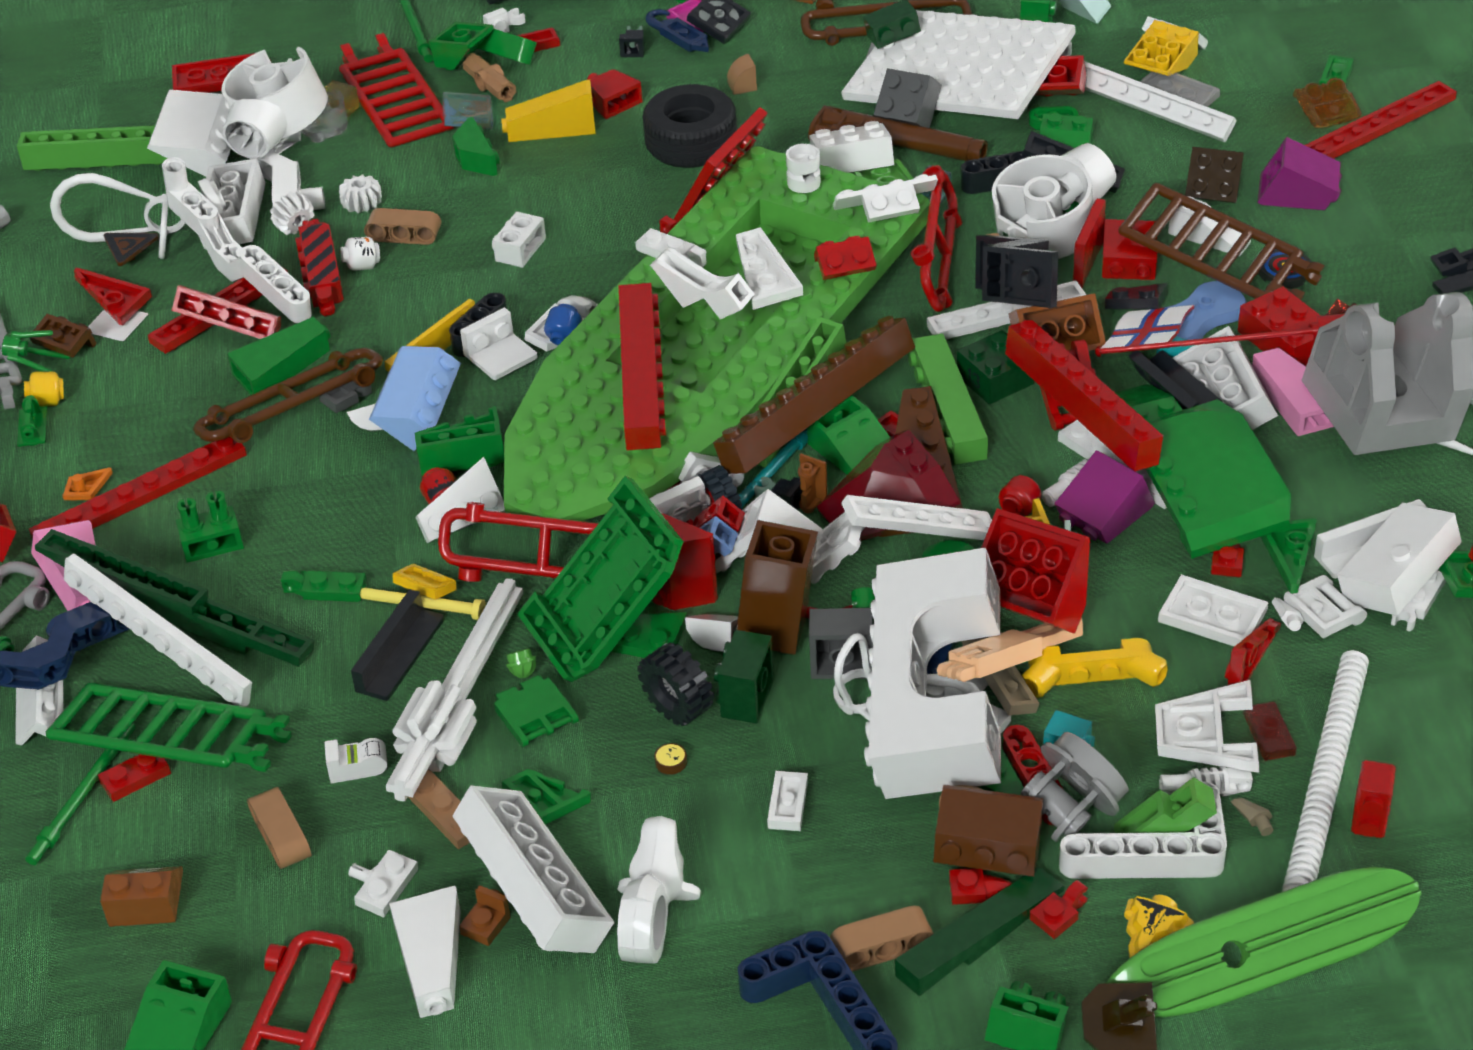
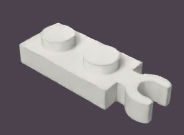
M1437 570L1398 616L1392 615L1391 625L1395 626L1397 621L1405 620L1408 622L1406 630L1410 632L1415 627L1416 618L1421 620L1425 618L1446 582L1440 571Z

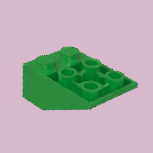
M852 395L807 427L808 445L846 475L876 445L890 438L871 410Z
M163 960L146 986L124 1050H204L232 1003L225 976Z

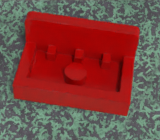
M852 236L845 241L837 243L826 241L816 246L814 260L819 263L823 280L873 271L877 266L869 236L862 238L860 236Z

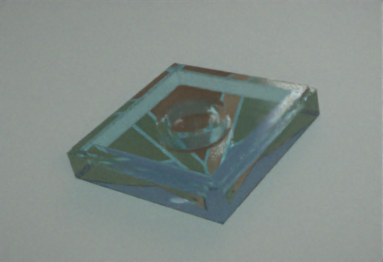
M443 92L444 126L460 127L467 118L473 116L477 125H482L483 129H493L494 121L490 95Z

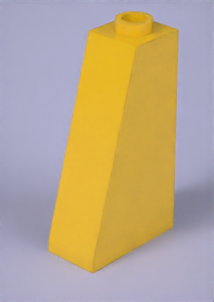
M584 80L505 108L506 118H501L502 131L508 134V142L596 134L590 80Z

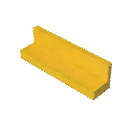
M468 299L406 346L447 349L451 346L449 332L451 325L473 307L475 301ZM398 352L384 361L385 370L388 372Z

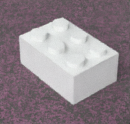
M878 121L866 122L861 127L846 125L836 131L821 129L816 131L815 134L809 135L810 144L819 149L820 165L829 166L846 173L894 165L891 135L883 123Z

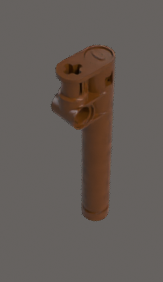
M824 105L812 120L808 132V139L810 141L809 135L815 134L816 131L821 129L836 131L846 125L861 127L866 122L878 121L883 123L890 133L892 145L961 161L985 158L988 148L986 140Z

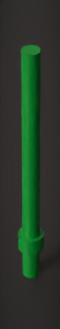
M399 0L417 41L416 47L419 54L423 56L425 62H432L433 56L430 43L424 37L410 1Z
M132 724L121 738L129 739L136 726ZM111 749L103 751L50 825L44 826L37 835L36 844L25 857L27 863L33 866L37 865L47 849L54 847L60 839L59 833L99 780L98 774L107 769L119 751Z

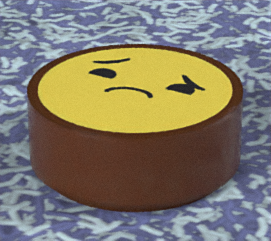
M664 744L655 752V766L661 773L677 774L684 770L687 765L686 751L679 744Z

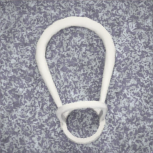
M95 173L76 174L63 180L53 191L50 202L53 220L63 232L74 239L90 243L105 242L103 236L105 233L158 232L160 234V259L165 257L167 234L180 230L185 224L181 219L177 224L167 227L168 203L166 194L156 197L110 177ZM94 183L150 199L144 209V219L148 227L94 233L78 230L69 224L62 215L60 206L62 197L72 187L79 184ZM158 203H162L160 226L155 224L149 217V210Z
M855 633L844 643L836 659L834 669L835 686L833 688L834 699L840 709L846 714L859 713L870 721L867 702L857 705L853 704L845 687V684L852 679L860 677L868 679V673L872 672L866 638L860 633ZM858 641L863 669L850 670L842 675L844 661L850 649ZM927 674L926 685L956 688L966 694L980 692L978 687L970 681L962 682L957 679L942 677L938 674Z

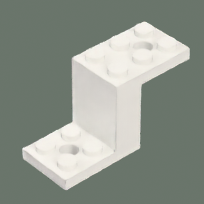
M767 489L742 510L745 512L740 530L737 532L738 535L732 552L725 557L719 552L715 554L716 574L720 571L725 572L734 559L737 557L742 558L747 553L757 520L818 531L811 583L815 584L827 570L835 569L847 555L851 556L858 550L861 545L860 535L865 527L851 525L846 512H844L822 529Z

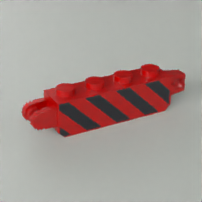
M318 219L303 221L302 226L298 227L300 237L295 238L304 288L310 293L313 308L319 307L321 315L326 317L334 314V304L344 300L330 226L324 222L319 223Z

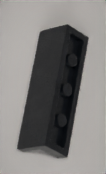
M1163 350L1150 360L1139 351H1134L1128 356L1141 377L1152 386L1174 396L1183 410L1216 399L1223 402Z
M409 589L351 669L355 692L385 701L389 700L444 622L443 614L423 609L421 593L419 591Z

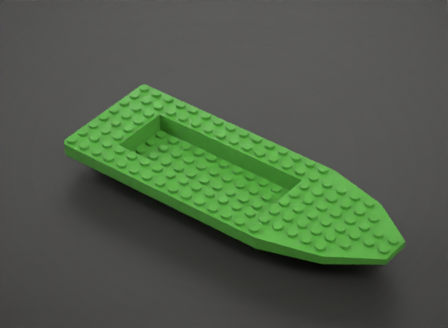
M761 146L753 147L747 151L667 234L706 250L707 264L702 268L708 272L722 277L739 273L746 282L736 244V234L761 227L802 284L803 295L754 310L750 300L742 310L720 320L704 298L683 308L650 266L656 258L646 255L618 285L651 283L652 294L658 293L660 327L655 328H660L662 362L656 363H662L663 380L657 381H663L664 398L659 400H664L665 417H660V419L665 418L666 436H661V448L626 451L619 290L617 285L543 361L505 432V512L585 521L606 514L613 503H610L607 498L625 475L634 479L647 497L651 498L681 481L679 476L686 463L684 460L690 451L718 457L713 442L723 435L722 432L738 425L742 417L757 411L758 406L763 402L818 317L841 324L926 226L929 199L918 193L916 194L920 206L918 213L868 223L863 205L834 210L833 202L835 196L841 191L848 189L858 191L873 184L878 186L887 184L820 165V187L809 193H797L789 189L787 185L785 153L765 149ZM852 236H860V238L869 236L877 265L875 270L823 280L819 263L814 260L816 246L826 241L842 242Z

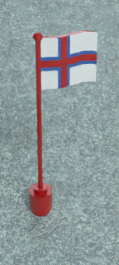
M1194 305L1129 311L1118 321L1108 341L1101 348L1098 346L1095 349V354L1101 357V354L1303 334H1313V339H1316L1320 327L1344 316L1345 313L1317 316V322H1312V328L1172 342L1179 333L1185 317L1194 309Z

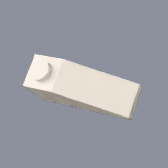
M1196 200V201H1198V202H1200V203H1203V204L1209 206L1206 202ZM1181 205L1169 221L1168 234L1176 236L1193 215L1194 211ZM1204 216L1187 240L1202 244L1218 222ZM1228 227L1213 248L1228 253L1242 233ZM1251 240L1248 242V244L1245 246V248H1244V249L1242 250V252L1239 254V257H1240L1241 254L1245 251V249L1250 245Z

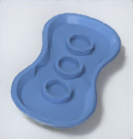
M1211 281L1198 286L1181 303L1164 308L1194 305V309L1185 317L1177 334L1178 337L1194 340L1202 339L1208 331L1217 326L1239 321L1240 305L1247 303V300L1240 291L1219 281Z

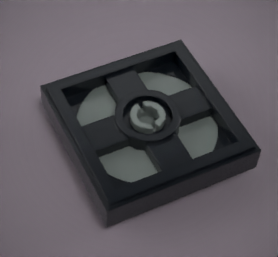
M702 0L687 15V21L725 44L750 19L751 12L732 0Z

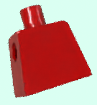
M611 69L601 75L591 73L587 78L591 83L593 107L606 120L643 102L641 82L622 72Z

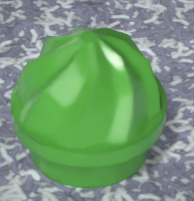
M530 648L506 655L509 662L506 663V667L514 676L528 678L535 670L536 656L532 655Z

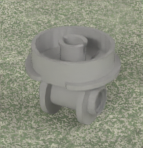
M1064 732L1053 744L1046 742L1041 746V752L1052 767V770L1047 774L1042 771L1037 773L1022 790L1021 795L1044 798L1042 815L1046 814L1048 816L1047 819L1057 827L1051 839L1058 842L1065 835L1077 834L1090 819L1091 815L1087 810L1091 806L1110 816H1115L1119 812L1117 803L1129 791L1128 786L1120 773L1095 748L1070 732ZM1061 777L1085 799L1078 803L1055 781Z

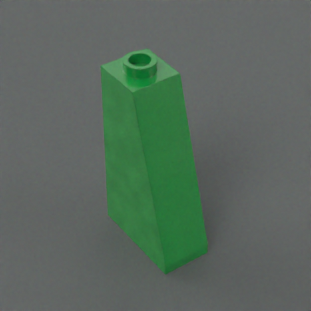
M313 316L229 352L227 355L232 375L250 395H253L295 376L329 352L328 339L331 338L330 332L325 324L321 325Z

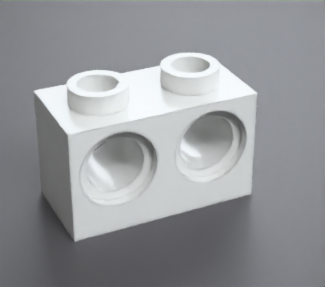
M516 211L492 240L495 261L524 267L546 239L544 218Z

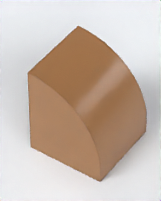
M749 54L735 60L728 70L727 83L734 95L757 90L756 66Z

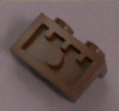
M48 313L33 331L52 330L53 335L30 337L33 344L74 358L83 345L94 348L97 344L88 326L82 323L76 324L63 316L56 317Z

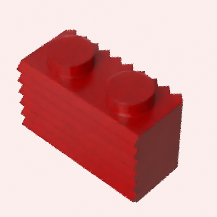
M1368 760L1362 762L1351 831L1354 834L1376 838L1385 837L1396 767L1393 764Z

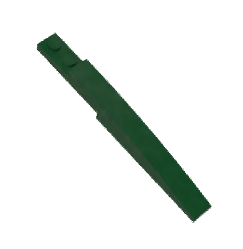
M51 529L35 545L36 551L65 567V559L72 554H76L168 622L244 655L252 648L299 667L314 649L313 639L208 599V589Z

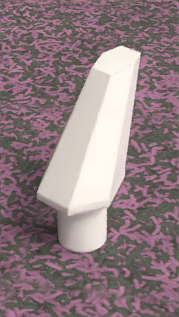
M1274 598L1272 604L1282 621L1291 631H1298L1304 622L1300 612L1280 598Z

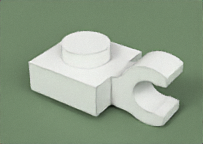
M500 8L484 14L483 21L484 24L493 25L494 29L507 33L510 31L509 25H522L525 23V14L519 15L518 8L511 9L508 12L504 8Z

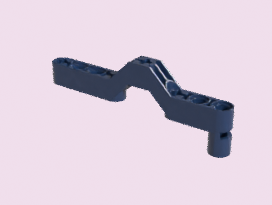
M92 602L59 614L52 618L47 625L46 633L49 636L47 642L23 652L0 651V686L40 690L67 677L76 651L129 630V628L119 620L112 618L108 612Z

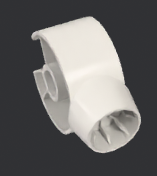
M300 47L296 49L300 59L293 61L292 58H289L287 62L271 63L266 51H259L236 65L224 79L222 94L230 107V111L222 134L225 142L237 154L251 159L264 157L280 139L291 136L306 128L323 112L327 104L328 95L304 49Z
M1086 143L1061 156L1036 155L1009 165L997 176L992 187L997 233L1000 236H1003V232L1008 234V237L1048 240L1049 251H1058V259L1073 254L1075 242L1097 198L1101 199L1116 182V172L1112 162L1101 149ZM1074 201L1080 203L1073 210L1063 215V210L1069 209Z

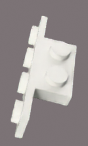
M923 174L912 180H894L888 185L878 186L873 184L865 187L863 190H844L835 196L833 207L834 210L863 205L868 223L918 213L920 206L916 194L933 191L938 179L936 175L928 176Z

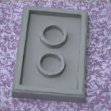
M1150 72L1140 81L1206 107L1220 97L1219 88L1178 73L1166 76Z

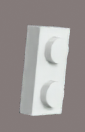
M775 771L767 819L768 829L801 831L808 786V773Z

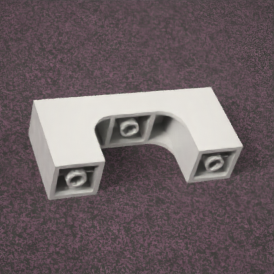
M973 549L877 565L876 578L872 579V589L875 596V601L871 602L874 624L870 625L873 648L869 649L872 672L868 673V685L871 696L867 697V710L870 715V721L866 722L865 725L869 747L864 749L866 764L868 767L872 766L873 778L876 787H881L885 799L941 792L943 785H969L977 787L1001 783V731L986 691L940 698L926 697L927 665L936 651L954 642L1000 635V587L987 549Z

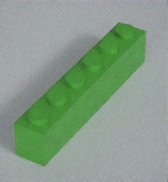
M155 125L21 132L17 143L23 170H63L78 167L137 166L140 164L161 165L168 159L147 149Z
M818 317L762 403L771 401L777 397L776 393L778 391L791 387L795 379L809 374L813 366L824 363L828 360L830 354L845 348L844 345L847 342L844 325ZM780 448L757 465L766 467L777 455Z
M944 334L912 338L915 348L907 353L910 367L914 366L917 384L921 383V387L931 386L948 454H950L954 465L987 459V434Z

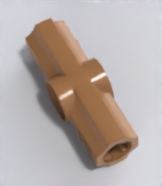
M475 53L468 54L465 61L462 62L463 69L474 78L479 90L482 92L488 90L505 103L511 101L516 93V86L504 76L501 67L497 63L490 65Z

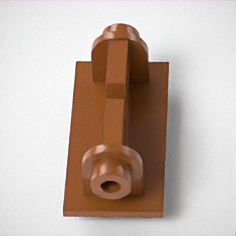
M800 453L798 475L800 476L801 490L803 492L799 507L804 513L809 514L827 496V466L825 461Z

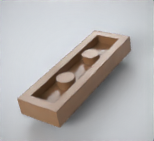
M430 769L427 770L413 798H408L459 850L470 843L452 817L461 801Z

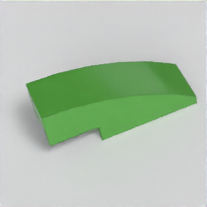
M1195 777L1171 795L1160 789L1115 823L1114 832H1187L1217 814L1213 789Z

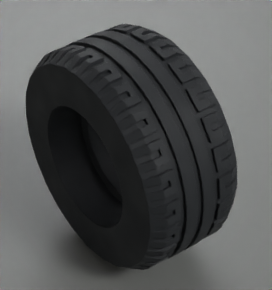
M699 84L673 86L657 93L650 99L643 111L644 137L647 150L657 160L674 167L695 168L704 166L706 161L737 131L736 108L733 101L717 88Z

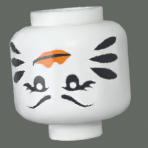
M371 237L348 238L345 247H341V260L346 262L348 268L352 271L371 270L380 261L379 245L374 243Z

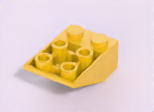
M1154 20L1125 58L1124 64L1166 76L1185 70L1198 55L1199 32Z

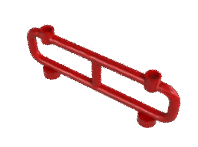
M935 165L923 172V174L928 176L936 175L938 181L935 189L931 191L924 244L916 246L911 251V257L915 265L921 266L920 280L930 306L934 311L941 312L953 303L948 291L955 229L960 227L963 221L958 212L957 197L952 183L941 166ZM942 189L948 204V209L943 213L946 221L944 235L938 224ZM935 243L941 254L938 286L936 289H934L931 280L932 260L935 257L933 252Z
M467 502L466 508H453L447 511L441 518L438 548L439 553L447 563L459 566V580L482 581L483 569L556 578L564 567L549 565L552 530L591 534L599 523L484 510V503ZM457 519H462L469 522H487L539 528L537 564L455 554L450 548L452 523Z
M309 930L295 936L288 947L277 944L269 945L264 959V968L266 971L275 972V976L241 1050H257L261 1038L300 1046L299 1050L315 1049L343 982L352 984L356 977L357 964L352 963L354 949L347 938L338 934ZM309 944H318L338 949L340 956L332 964L330 979L307 1032L268 1025L301 949Z

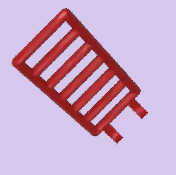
M384 33L375 35L379 44L377 47L379 54L360 60L356 58L349 43L340 45L344 55L342 57L344 64L340 65L339 71L388 147H395L452 130L455 127L445 124L443 105L403 48L393 50ZM397 58L401 60V62L356 75L352 74V71ZM404 70L409 72V74L361 87L359 83ZM412 82L417 84V86L373 99H368L367 95ZM424 94L426 97L377 112L375 110L376 107ZM432 106L434 109L388 124L383 122L385 119ZM439 118L442 123L395 137L391 134L392 132Z

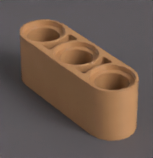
M376 208L370 214L364 228V233L376 242L428 245L436 239L442 221L438 214L431 211Z
M279 787L272 788L247 799L251 815L280 870L312 856L304 833Z
M908 906L840 926L831 933L830 938L851 971H856L893 960L934 933L922 908L919 906Z

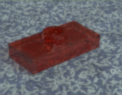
M1275 701L1252 705L1253 710L1243 711L1245 720L1257 742L1264 761L1296 755L1297 747Z

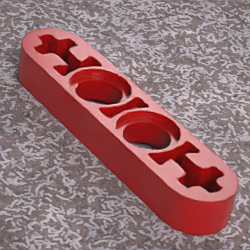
M1011 725L1004 730L1003 750L1024 788L1040 771L1047 774L1052 770L1034 736L1027 727ZM1018 742H1022V749H1020ZM1031 759L1036 761L1038 765L1026 767L1021 762ZM1057 779L1055 783H1057L1063 789L1059 780ZM1043 814L1042 820L1049 825H1053L1047 819L1048 816L1046 814Z

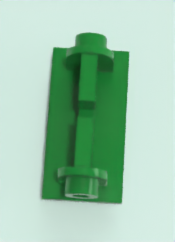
M26 396L22 400L23 409L19 410L18 447L46 443L47 406L40 407L38 400L34 396Z

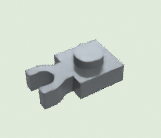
M351 381L319 397L321 403L335 413H338L358 403V397L371 394L372 389L371 385L361 387Z

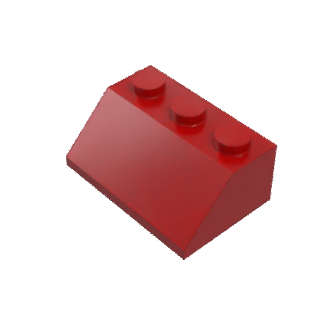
M1084 55L1060 56L1034 96L1084 94L1086 85Z
M662 513L684 542L672 575L651 601L671 610L715 603L718 600L713 533Z

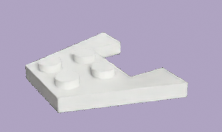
M1250 680L1155 704L1158 756L1259 773L1257 742L1223 744L1221 711L1253 710Z

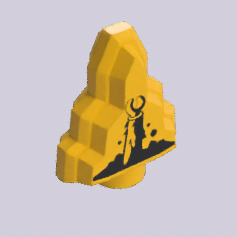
M1155 895L1152 899L1136 896L1134 899H1128L1124 917L1128 920L1126 932L1131 937L1128 945L1129 958L1159 939L1194 924V921L1188 917L1186 912L1178 909L1176 902L1168 896Z

